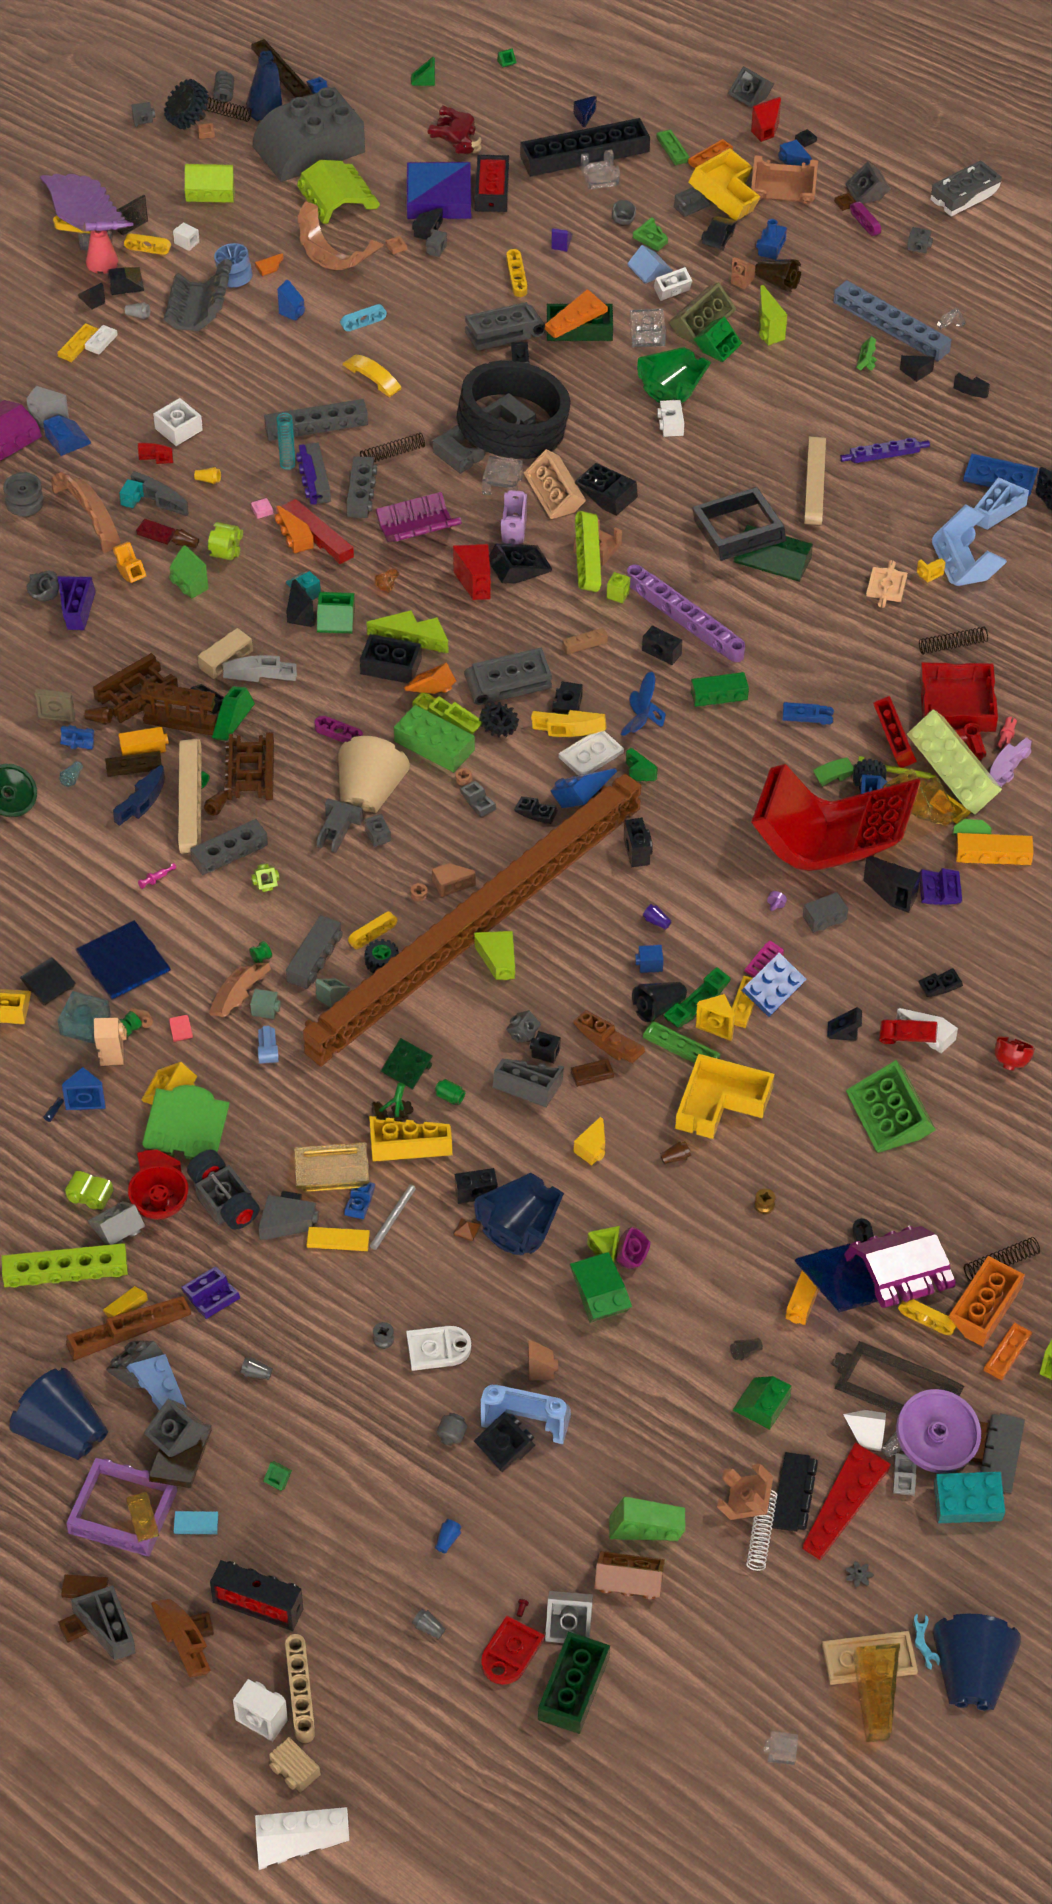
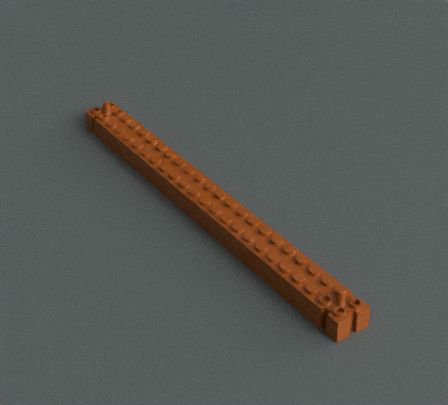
M623 774L620 778H616L613 781L612 787L603 785L596 797L591 798L586 805L577 809L571 817L565 819L556 829H552L546 837L538 840L531 849L526 850L517 860H513L506 869L498 872L496 877L491 881H487L477 892H473L467 900L459 903L452 912L447 913L437 924H433L423 935H419L412 944L404 947L402 952L392 957L382 968H378L368 979H364L357 988L349 991L342 1000L335 1002L328 1011L323 1012L318 1017L317 1023L308 1019L303 1030L305 1054L320 1067L327 1063L335 1052L339 1053L473 945L474 933L489 932L624 823L626 817H631L639 811L641 799L638 797L641 795V784L627 774Z

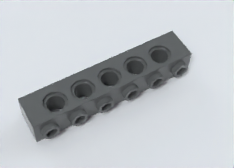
M364 399L264 415L268 441L278 440L277 416L281 414L280 416L290 417L288 414L292 416L294 437L368 425V412ZM281 417L278 419V421L287 423L290 422L289 420L291 419L288 417Z

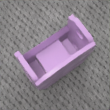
M509 490L504 494L503 519H501L502 542L506 544H522L524 542L527 520V494L523 491Z

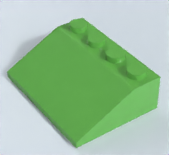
M897 1060L846 1090L878 1153L918 1141L936 1130L905 1069Z

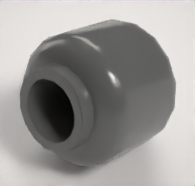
M455 1413L444 1415L436 1432L441 1438L440 1442L448 1446H452L453 1443H461L467 1429V1424L464 1422L465 1418Z

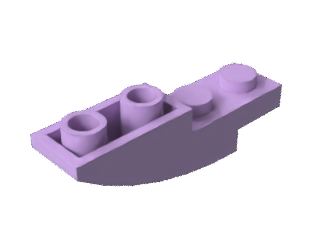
M1028 738L1022 740L1015 747L1008 744L995 759L990 775L1000 787L1012 780L1014 768L1018 766L1022 759H1026L1030 755L1032 741Z

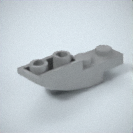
M248 656L223 663V678L259 682L260 677L296 681V664L280 662V656Z

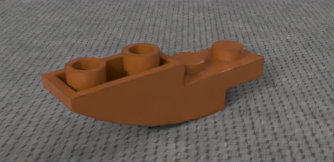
M585 1010L573 1021V1024L591 1042L618 1061L623 1058L633 1063L645 1053L644 1046L615 1031L613 1024L588 1010Z
M171 1599L153 1601L151 1605L167 1642L175 1643L189 1678L208 1674L211 1669L203 1653L207 1645L190 1616Z

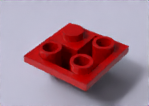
M780 97L753 106L751 132L760 142L771 139L776 134L780 120Z

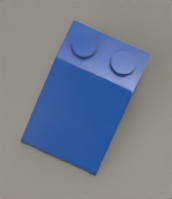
M614 768L572 776L566 779L561 778L555 782V786L550 791L561 808L585 805L617 770Z

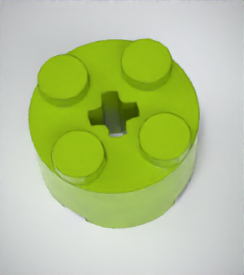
M216 522L213 525L216 526L215 530H211L209 535L208 550L212 552L209 555L226 560H233L234 557H239L241 551L239 543L243 537V530L235 525Z

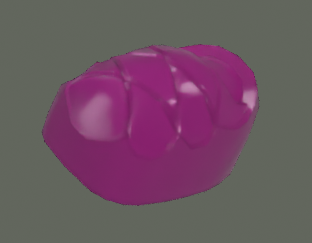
M636 1227L628 1228L621 1235L618 1242L617 1262L627 1269L639 1267L648 1254L651 1241Z

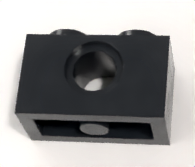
M652 625L643 635L642 651L673 665L682 655L683 640Z
M562 681L560 688L556 689L555 699L557 701H553L552 712L568 715L570 710L579 711L583 697V684Z
M494 1168L454 1174L458 1204L474 1202L477 1197L498 1188Z

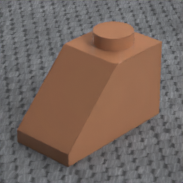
M448 863L432 869V882L440 896L443 897L476 885V873L474 870Z
M528 1341L529 1381L554 1380V1372L558 1371V1359H554L553 1350L534 1341Z

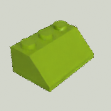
M185 164L186 202H234L233 165Z

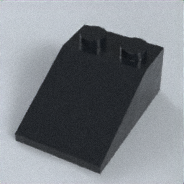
M496 543L489 554L490 565L501 583L516 584L552 571V567L538 545Z

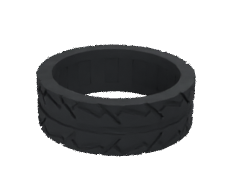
M499 360L479 365L471 370L470 374L466 375L461 388L456 419L463 435L480 449L500 457L530 459L540 456L546 449L552 452L557 448V445H560L564 438L571 400L564 385L554 375L544 369L541 370L539 367L528 363ZM509 393L512 396L521 397L539 405L551 418L541 423L529 425L504 422L486 413L478 406L476 401L491 395H507Z

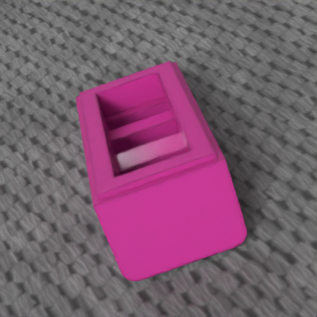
M768 941L748 964L744 972L754 978L759 973L754 967L762 970L765 967L764 965H767L778 953L783 956L784 950L772 941Z

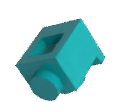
M127 479L119 492L120 504L125 507L134 508L141 497H144L143 483Z

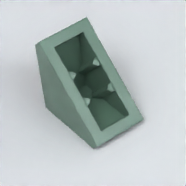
M336 978L317 979L315 982L316 999L330 1008L350 990L349 986Z

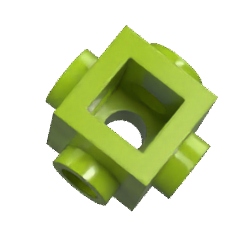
M266 863L257 865L258 868L253 869L254 874H251L253 886L256 885L259 890L262 889V892L273 890V887L278 886L279 873L273 866H269ZM263 873L268 875L266 880L261 879Z

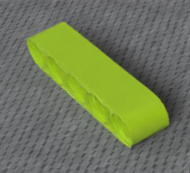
M578 511L575 516L578 586L583 590L598 592L601 587L598 517L593 513Z

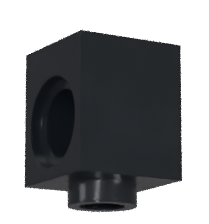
M538 1031L536 1038H532L530 1043L532 1058L554 1064L561 1049V1037Z

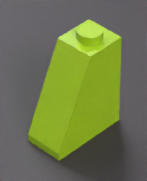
M513 931L474 933L475 949L496 980L515 979Z

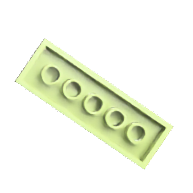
M934 709L907 733L908 737L963 806L972 813H978L1002 790L947 720Z

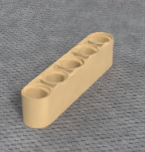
M292 1634L287 1637L285 1646L295 1737L299 1742L309 1743L315 1737V1726L306 1645L301 1635ZM294 1646H299V1647H301V1648H299V1649H297V1650L291 1649V1648L294 1647ZM296 1666H301V1667H303V1668L300 1669V1670H295V1669H293V1668L296 1667ZM299 1686L305 1687L303 1690H296V1689H295V1688H297V1687H299ZM299 1707H307L306 1710H298ZM303 1727H308V1728H310V1729L307 1730V1731H301V1730H300V1729L303 1728Z

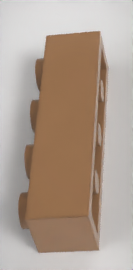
M603 627L562 640V648L566 655L608 643V634Z

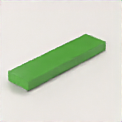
M652 1021L643 1033L644 1039L693 1063L696 1062L698 1054L720 1059V1053L655 1021Z

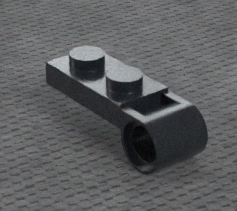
M528 342L511 343L512 361L530 364Z

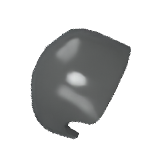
M627 200L615 202L612 209L613 220L620 225L632 223L635 219L636 207Z

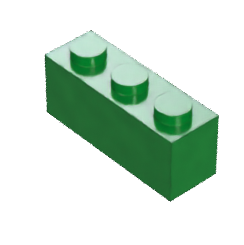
M745 672L691 679V694L695 707L748 700L749 686Z

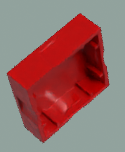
M921 662L919 679L922 719L934 709L947 720L954 730L964 728L968 723H975L980 727V732H996L998 709L997 698L994 693L995 675L993 663L950 664Z

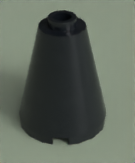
M681 982L639 984L632 991V1003L638 1008V1011L635 1012L644 1022L654 1021L676 1003L679 1004L685 1000L687 989Z

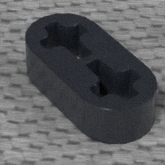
M860 1218L854 1221L852 1231L855 1242L860 1241L863 1243V1241L874 1237L871 1223L867 1219ZM860 1226H862L863 1229H865V1233L862 1234V1231L859 1228Z

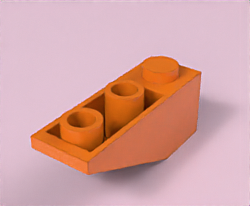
M276 506L277 514L274 515L277 524H280L282 535L286 536L287 546L291 547L294 553L314 548L313 535L308 524L281 506Z

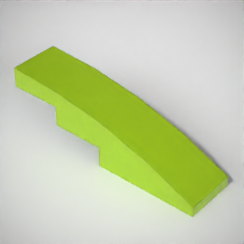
M421 692L412 703V706L417 705L472 735L481 725V721L474 714L456 702L450 704L440 696L434 698L428 693Z

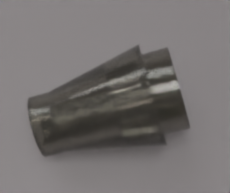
M759 1338L736 1340L730 1345L732 1357L735 1360L739 1359L741 1361L763 1349Z

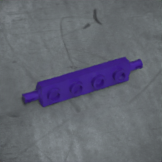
M906 438L904 440L851 448L850 454L840 455L841 462L851 460L854 463L919 453L921 448L930 447L929 440L919 442L916 438Z

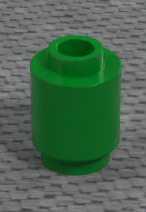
M447 1079L439 1081L435 1087L436 1096L453 1105H460L466 1094V1091L461 1086Z

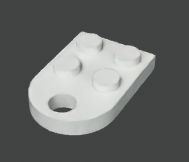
M444 1326L406 1331L412 1371L459 1365L471 1353L470 1336L459 1327ZM462 1341L466 1343V1346L459 1348L455 1344Z

